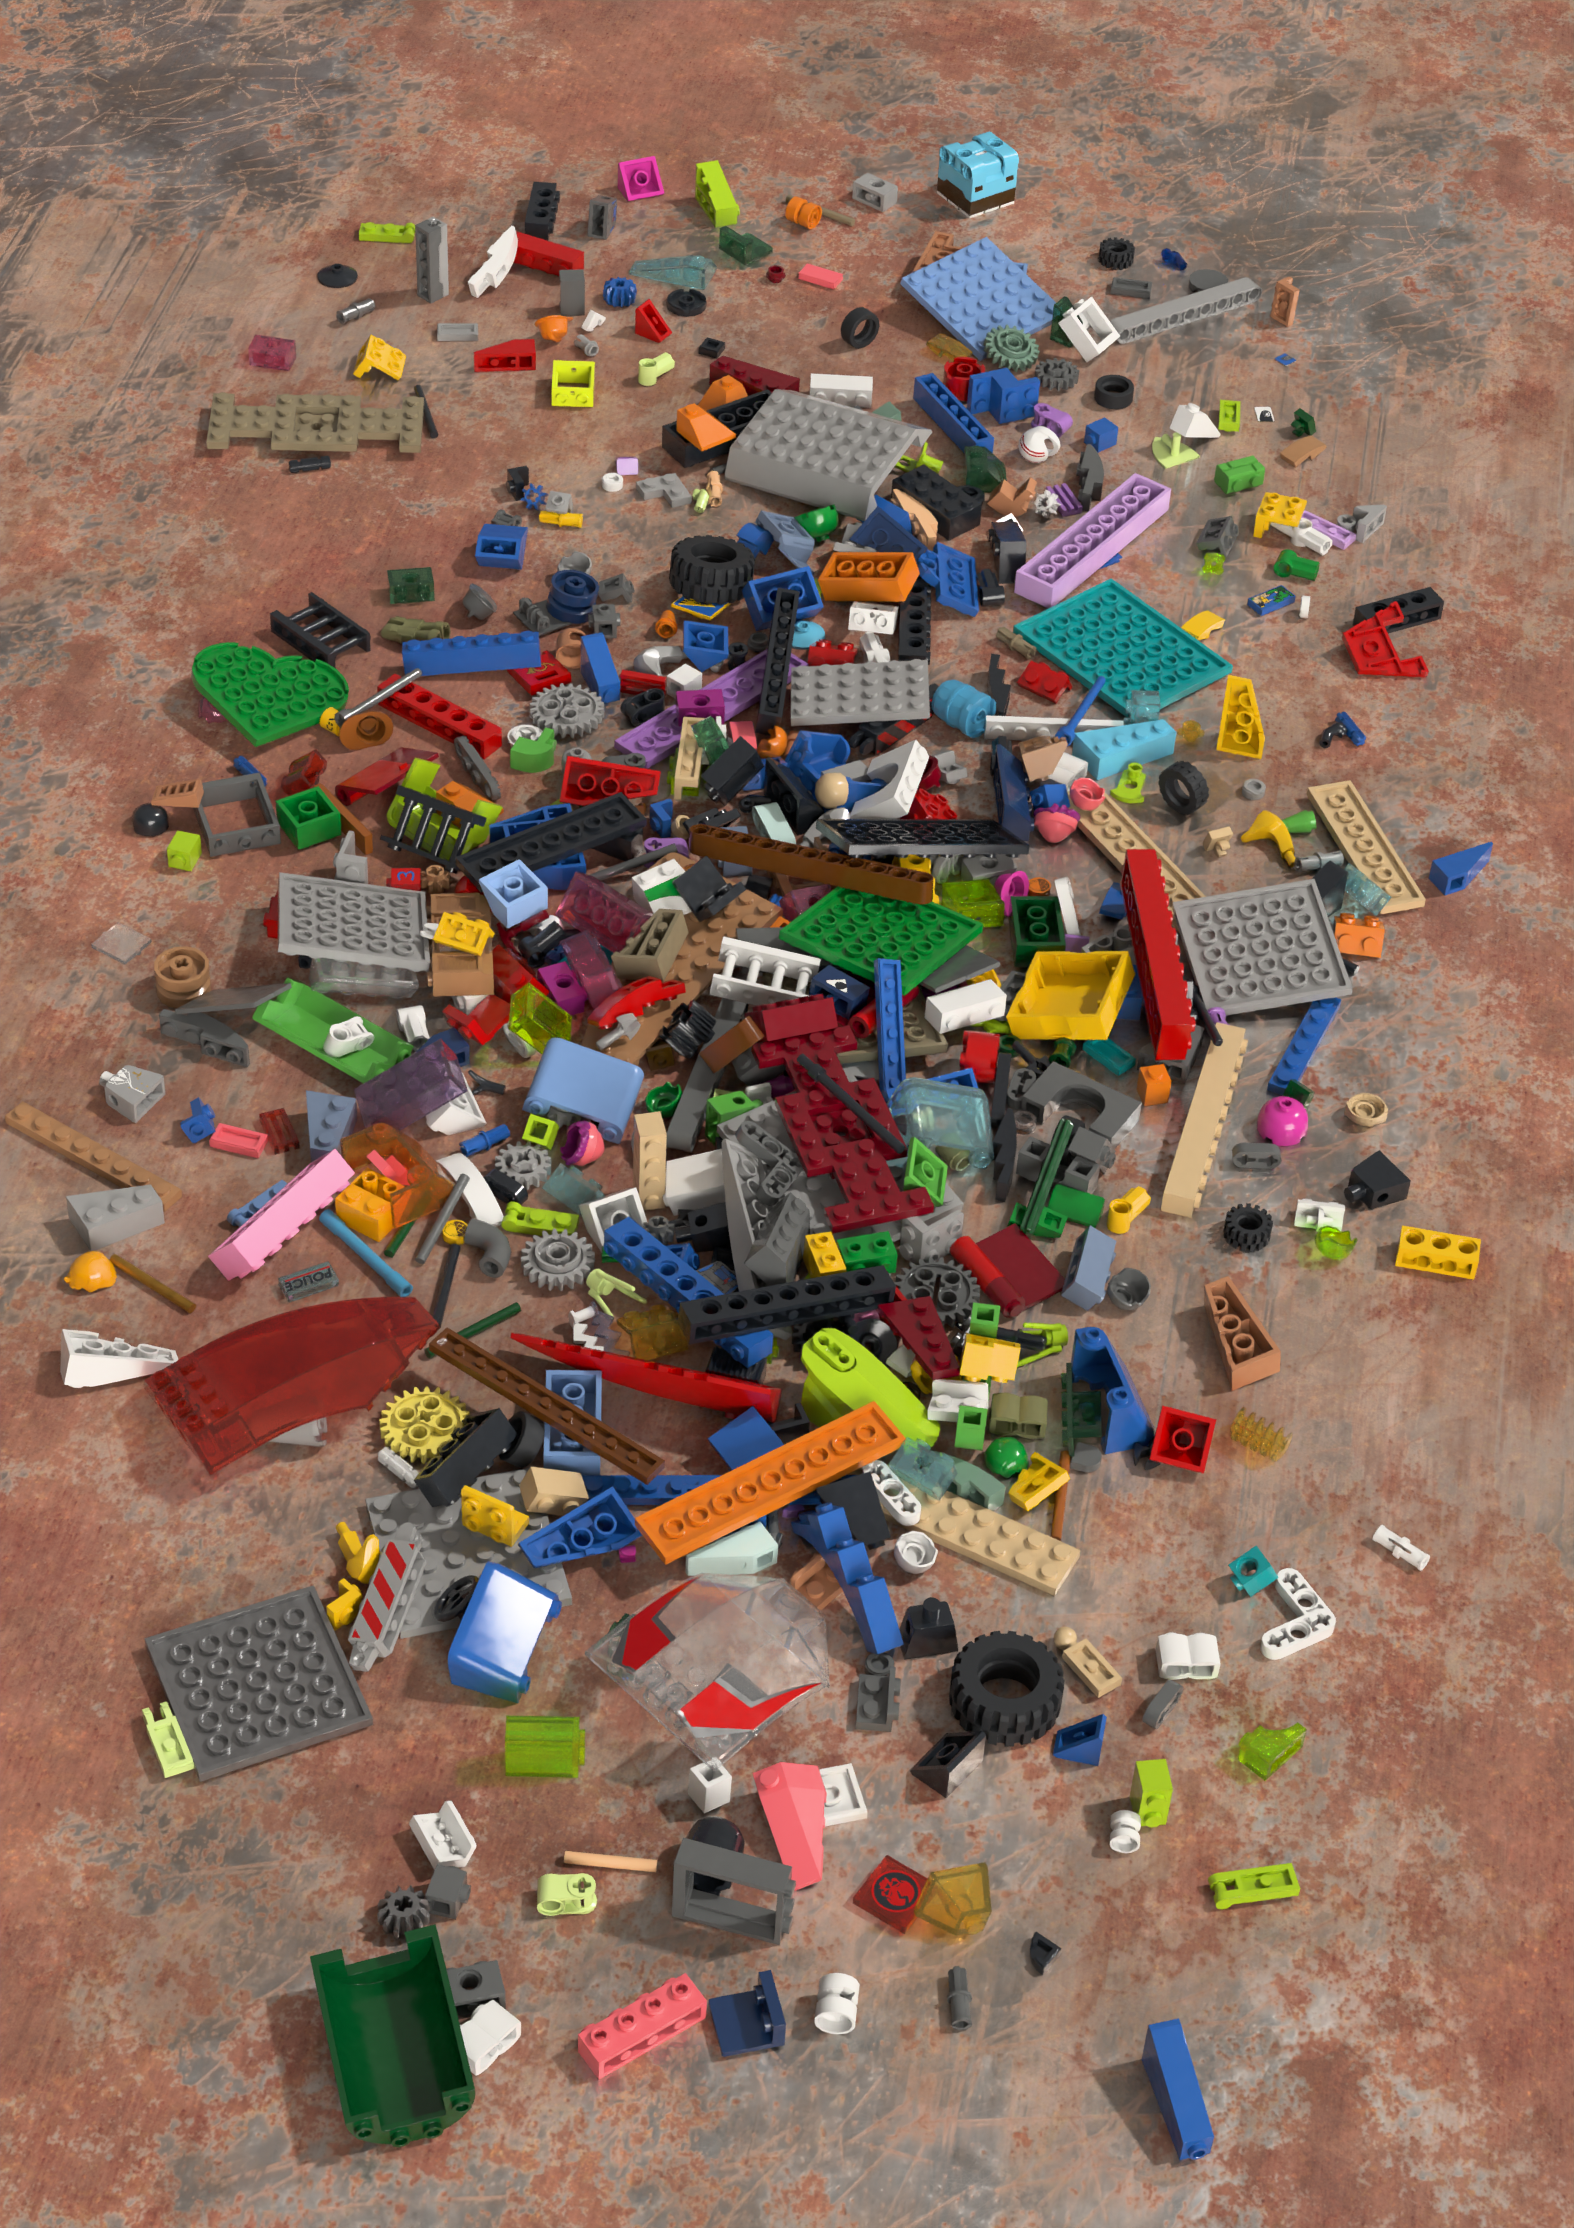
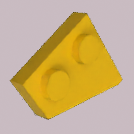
M1036 1452L1030 1457L1032 1464L1029 1469H1022L1017 1482L1012 1485L1008 1492L1011 1501L1026 1511L1037 1506L1047 1496L1070 1480L1067 1470Z

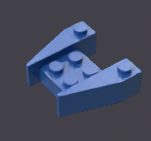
M569 803L544 806L489 825L490 843L572 811L571 805ZM583 852L533 871L548 889L567 890L586 887V863Z

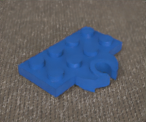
M937 542L933 547V551L926 550L917 560L916 564L918 565L919 575L928 584L935 587L936 601L943 606L952 607L962 614L975 617L979 612L975 558Z

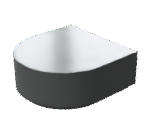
M1077 1442L1070 1468L1082 1472L1096 1471L1101 1465L1102 1454L1100 1450L1095 1446Z

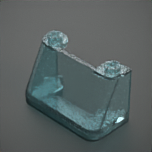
M916 1077L907 1078L898 1085L887 1102V1106L908 1151L910 1138L916 1137L928 1149L933 1144L970 1150L971 1152L968 1155L970 1165L974 1168L987 1169L993 1160L994 1153L988 1098L982 1089Z

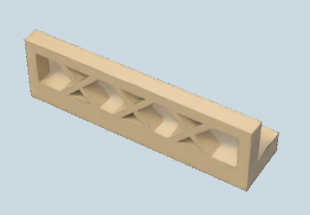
M683 717L675 772L674 800L682 799L683 787L698 788L707 718Z

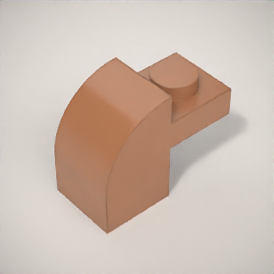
M1030 477L1016 489L1004 479L991 492L987 504L1002 515H1009L1011 513L1014 517L1023 515L1027 511L1030 500L1036 493L1034 489L1037 482Z

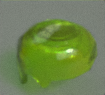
M1331 1226L1320 1227L1315 1236V1244L1320 1253L1332 1260L1347 1258L1353 1252L1358 1241L1357 1238L1351 1240L1350 1231L1341 1232Z

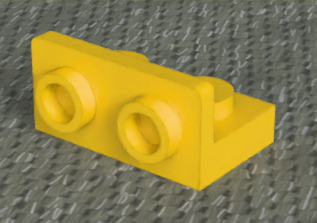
M444 912L433 940L436 943L481 957L488 937L493 938L495 933L489 927L490 924L483 920L476 919L474 922L468 920L461 913L453 912V914Z

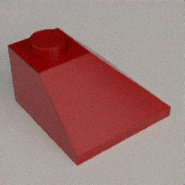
M1162 1405L1149 1460L1204 1474L1217 1419Z

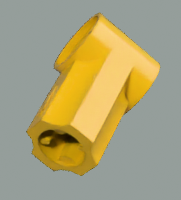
M1140 1186L1131 1188L1121 1199H1114L1110 1202L1107 1217L1108 1230L1113 1233L1122 1234L1130 1229L1131 1221L1150 1204L1151 1197L1148 1196L1144 1188Z

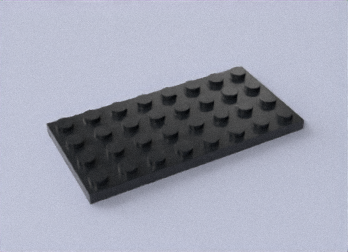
M993 819L816 820V829L824 837L830 839L833 844L840 847V850L845 851L849 857L862 858L863 855H871L876 858H884L886 855H894L899 858H907L908 855H916L921 858H929L931 855L952 858L954 854H961V856L967 858H974L975 854H983V856L989 858H996L998 854H1005L1007 857L1018 858L1020 854H1029V844Z

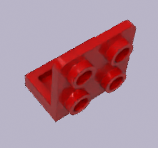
M819 639L809 647L808 667L821 666L823 664H854V656L858 653L859 648H854L853 643L841 642V644L833 645L831 640Z
M919 788L915 793L908 814L900 817V819H957V814L951 810L945 797L940 794H930L924 789Z
M488 995L469 1015L450 1004L442 1012L448 1018L446 1023L450 1028L455 1027L467 1039L471 1038L477 1043L484 1045L494 1037L495 1033L504 1024L511 1020L512 1016L516 1013V1008L495 995Z

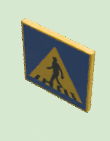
M682 595L671 604V607L693 614V616L700 619L711 620L730 604L728 602L724 604H706V602H696L691 598L687 599Z

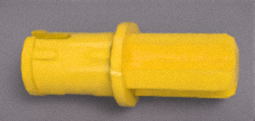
M540 511L539 522L559 524V527L573 526L581 528L583 514L568 512L567 514Z

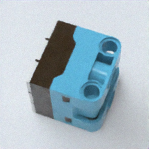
M989 131L974 136L971 142L964 144L955 142L940 148L937 194L964 215L972 218L1014 204L1019 157L1012 147Z

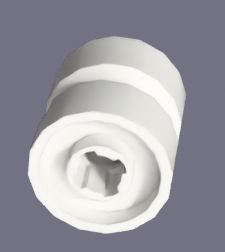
M830 1973L821 1977L819 1980L818 2002L816 2004L814 2021L820 2030L830 2034H846L855 2028L856 2005L858 2004L860 1986L855 1978L842 1973Z

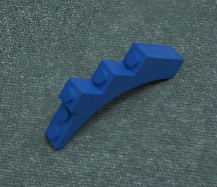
M830 1502L815 1507L816 1512L811 1510L799 1514V1519L791 1522L793 1532L810 1542L832 1570L853 1611L867 1652L880 1654L904 1645L884 1577L873 1575L864 1542L853 1540L844 1508L834 1506Z

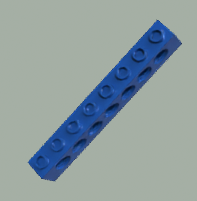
M629 1216L604 1230L603 1247L607 1255L623 1265L625 1270L634 1274L645 1286H648L657 1293L663 1301L668 1302L674 1307L678 1313L680 1302L724 1294ZM765 1330L713 1341L731 1354L733 1359L749 1368L772 1353L773 1333Z

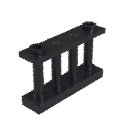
M313 592L308 593L309 606L289 617L283 615L278 610L270 613L271 632L313 662H316V659L336 669V656L357 645L366 652L371 651L370 633ZM311 615L319 618L304 627L296 624ZM326 625L333 628L319 637H314L310 634ZM341 635L348 639L333 648L325 645Z
M398 785L396 794L404 797L403 802L405 804L393 838L381 835L380 840L388 842V848L400 852L402 848L441 863L445 865L444 870L457 874L460 869L456 865L455 857L462 854L470 829L474 828V825L484 827L487 818L411 788ZM420 803L423 804L422 809L424 811L412 845L402 842L413 808ZM438 810L442 812L441 817L443 818L431 852L421 849L431 817ZM455 818H459L462 825L448 860L440 857V853L451 822Z

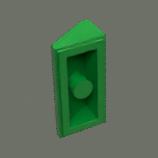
M1056 1184L1047 1208L1068 1216V1221L1088 1227L1092 1226L1096 1229L1104 1211L1105 1199Z

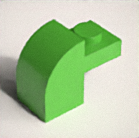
M545 727L537 741L519 736L510 750V768L528 773H537L549 769L554 764V751L557 745V741L554 740V730Z

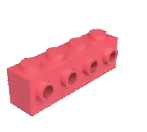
M686 1973L677 1978H670L660 1988L651 1993L640 1995L635 2002L623 2009L618 2008L612 2011L607 2018L597 2024L587 2025L578 2034V2052L598 2080L705 2019L707 2000Z

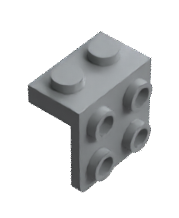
M348 831L346 838L341 840L339 853L334 855L333 866L337 868L334 880L368 884L367 857L355 855L354 831Z
M957 1210L929 1226L918 1216L902 1219L899 1252L903 1258L915 1265H918L920 1258L925 1263L929 1262V1257H932L934 1262H937L941 1257L943 1258L950 1254L951 1245L958 1238L962 1237L964 1214Z

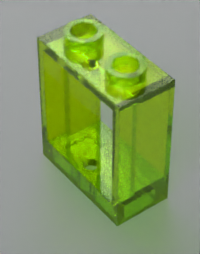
M989 879L942 883V906L973 920L981 917L978 922L982 923L983 927L1004 926L1005 903Z
M527 983L511 995L509 1030L540 1054H543L545 1046L551 1038H561L570 1041L572 1016L532 984Z

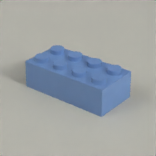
M546 1370L547 1389L601 1421L602 1371ZM545 1422L544 1468L578 1472L581 1475H600L601 1456Z

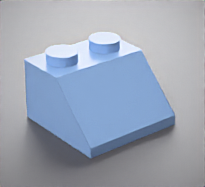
M520 859L479 879V884L493 914L507 929L548 908V887Z

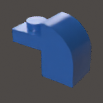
M754 523L745 524L736 535L739 538L737 543L740 542L745 547H748L755 558L758 552L766 555L774 541V536L768 530Z

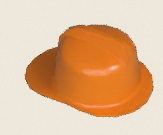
M552 315L538 319L534 325L538 327L543 339L560 342L567 334L568 322L572 321L573 318Z

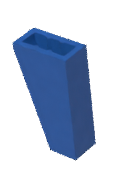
M1178 2018L1148 2025L1141 2060L1179 2160L1187 2158L1193 2160L1200 2159L1211 2152L1214 2134L1181 2022Z

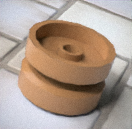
M183 946L165 950L156 958L154 962L156 993L161 1003L177 1009L211 991L209 959L205 953L196 948Z

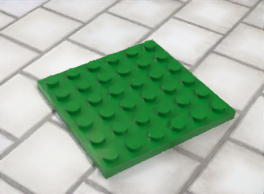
M838 886L781 929L779 939L789 943L791 946L807 951L813 956L829 961L833 965L849 970L853 974L869 979L873 983H875V959L900 960L902 995L905 996L982 933L983 924L934 902L915 904Z

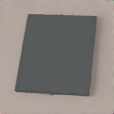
M966 945L919 983V985L938 993L1000 967V961Z
M291 983L216 989L175 1009L176 1014L255 1008L289 990L292 986Z

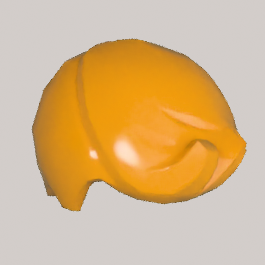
M89 1251L73 1261L67 1276L64 1277V1281L72 1289L80 1290L83 1288L88 1292H94L99 1288L113 1286L117 1276L112 1262L100 1251Z

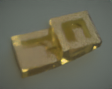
M940 333L926 343L940 358L946 355L952 361L956 357H971L973 353L959 341Z

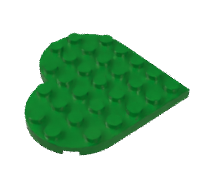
M235 642L219 643L206 647L194 658L191 671L192 682L196 689L255 747L319 724L323 712L329 707H333L338 711L346 707L349 693L348 683L344 676L333 666L316 659V662L307 659L302 660L303 656H284L275 659L272 655L258 647L252 646V649L245 646H238V643Z

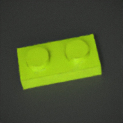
M1220 400L1218 430L1239 432L1241 401Z

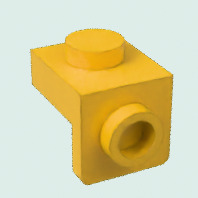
M344 1578L338 1581L339 1598L326 1606L327 1616L334 1631L343 1625L350 1624L359 1613V1606L363 1598L360 1589L355 1584L351 1585Z

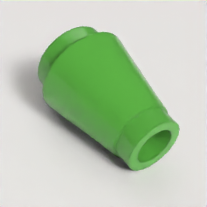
M1303 810L1282 820L1289 833H1310L1311 830L1316 829V819L1313 811L1307 812V810Z

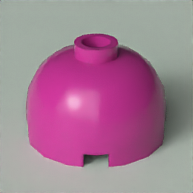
M1279 1096L1268 1100L1262 1106L1257 1118V1131L1263 1139L1266 1136L1272 1140V1144L1291 1146L1298 1144L1301 1138L1307 1134L1308 1113L1303 1104L1298 1100Z

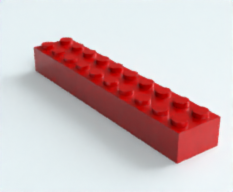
M1126 849L1120 887L1155 1060H1185L1187 1049H1191L1192 1046L1190 1034L1195 1031V1018L1190 1015L1191 999L1186 996L1188 985L1186 980L1183 981V963H1179L1180 947L1175 944L1176 928H1172V910H1168L1169 895L1164 893L1165 877L1161 876V859H1157L1155 849Z

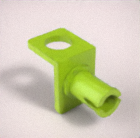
M925 442L916 460L905 455L900 458V460L906 461L909 466H903L898 461L894 467L909 472L925 465L938 474L943 461L926 455L928 443Z

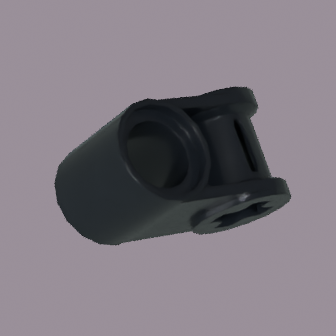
M649 689L646 692L625 699L621 704L620 710L624 715L629 716L634 726L638 727L665 711V694L661 689Z

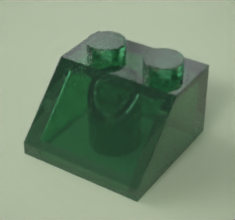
M965 446L963 462L964 485L977 487L984 493H991L1004 479L1007 481L1005 464L987 447Z

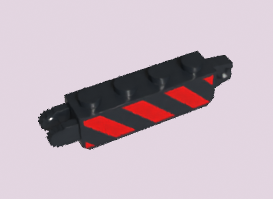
M935 683L929 686L930 718L934 714L932 709L933 695L939 687ZM930 718L863 722L859 725V731L851 736L848 744L851 748H856L860 745L859 752L863 755L871 751L879 755Z

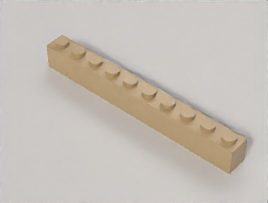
M1216 1022L1215 1026L1223 1039V1043L1221 1046H1215L1212 1040L1210 1041L1166 1183L1161 1211L1189 1218L1192 1217L1194 1208L1199 1209L1202 1193H1199V1191L1205 1190L1208 1178L1204 1174L1211 1171L1213 1158H1210V1155L1215 1156L1218 1141L1215 1138L1220 1139L1223 1129V1123H1220V1121H1225L1228 1113V1106H1225V1104H1231L1234 1090L1230 1088L1236 1087L1239 1073L1235 1071L1241 1070L1244 1056H1240V1054H1246L1248 1040L1244 1039L1246 1029Z

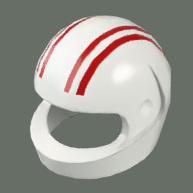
M1037 426L1022 434L1019 439L1018 449L1026 461L1041 463L1048 456H1053L1058 452L1060 441L1050 429ZM1045 439L1052 441L1053 449L1046 448Z

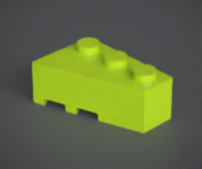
M718 160L697 163L695 199L715 228L737 224V216L740 214L739 206L736 204Z

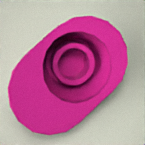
M1016 871L1000 875L995 881L991 895L1000 904L1003 915L1008 916L1010 896L1028 895V876L1023 871Z

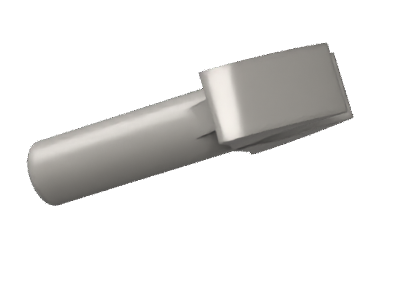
M633 1013L624 1014L616 1018L619 1023L617 1028L596 1042L599 1050L605 1049L621 1036L626 1035L629 1040L635 1036L641 1024Z

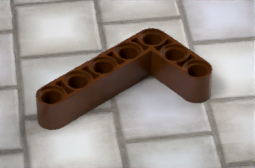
M748 1016L698 1054L713 1074H715L762 1039L764 1035L752 1018Z

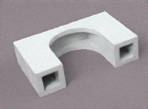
M913 740L872 759L867 775L872 780L875 778L883 779L888 785L877 793L855 802L850 814L851 819H897L908 814L929 759L926 749L917 740Z

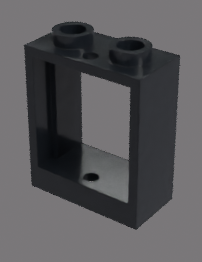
M740 736L701 775L705 783L703 787L712 801L715 803L720 801L726 806L764 767L757 750Z

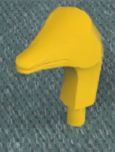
M1263 810L1258 814L1250 829L1240 839L1243 843L1258 839H1272L1277 843L1282 859H1286L1289 867H1295V850L1288 828L1277 815Z
M340 1522L336 1525V1530L340 1535L338 1545L347 1561L346 1570L355 1580L369 1584V1580L374 1575L379 1562V1539L374 1534L366 1537L363 1546H361L356 1531H350L345 1522Z

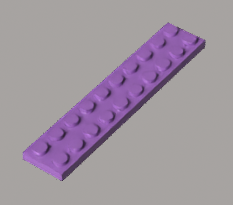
M767 649L700 689H722L725 704L724 722L760 701ZM792 653L787 684L791 682L792 667L809 665ZM676 704L614 740V748L625 755L631 753L644 755L646 758L645 769L650 768L678 751L682 726L678 727L675 710Z

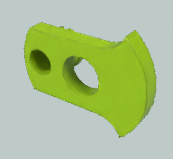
M1135 762L1128 765V769L1122 773L1117 788L1110 790V795L1113 798L1131 804L1144 802L1141 791L1146 780V774L1142 773V765ZM1132 784L1136 788L1130 789L1125 787V785Z

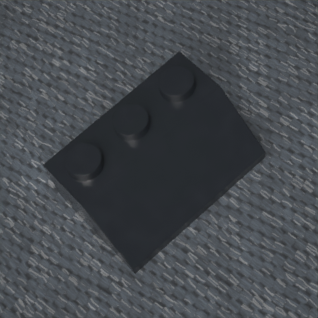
M771 757L766 758L764 795L771 796V803H778L789 826L797 836L805 834L812 824L825 813L824 808L817 803L812 793L803 786L800 778L796 777L789 768Z

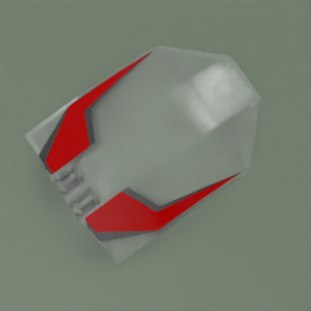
M711 1573L695 1575L672 1586L647 1602L585 1651V1655L714 1772L787 1711L814 1693L830 1686L826 1615L784 1578Z

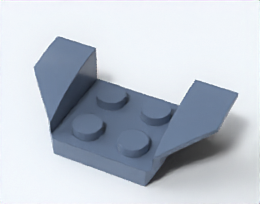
M761 510L755 523L768 530L774 536L773 539L780 543L778 549L796 567L803 568L809 566L807 561L813 551L815 540L794 517Z

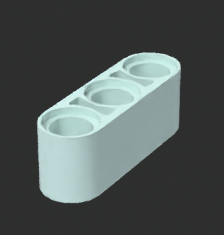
M777 802L752 807L753 821L761 837L796 844L795 836Z

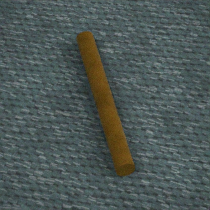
M113 1254L109 1260L115 1267L185 1311L192 1313L196 1309L195 1303L117 1254Z

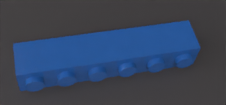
M933 373L915 377L913 399L973 464L991 460L993 457L994 437Z
M523 631L515 634L504 632L489 636L480 634L475 637L456 636L450 639L409 640L402 644L405 675L416 668L422 671L421 676L541 667L539 632Z

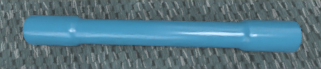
M331 1209L321 1213L319 1221L377 1272L389 1287L401 1298L410 1295L413 1286L346 1226L345 1222Z

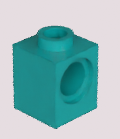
M1257 1545L1228 1565L1234 1574L1230 1579L1239 1592L1245 1589L1250 1597L1279 1578ZM1251 1570H1256L1254 1574L1246 1576Z

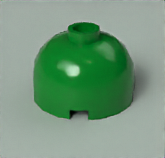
M835 504L794 517L812 538H816L817 542L828 539V534L833 532L838 525V514Z

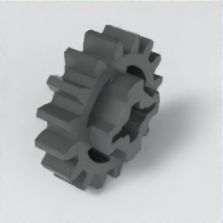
M1057 358L1053 360L1046 359V362L1040 361L1039 365H1036L1034 377L1040 380L1043 388L1048 387L1049 390L1056 388L1057 391H1060V388L1068 390V386L1073 388L1074 384L1078 383L1079 370L1077 365H1072L1071 361L1066 362L1065 359L1057 361Z

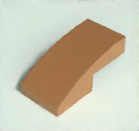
M1310 435L1289 445L1280 452L1281 459L1296 468L1307 458L1313 460L1327 447L1324 443Z

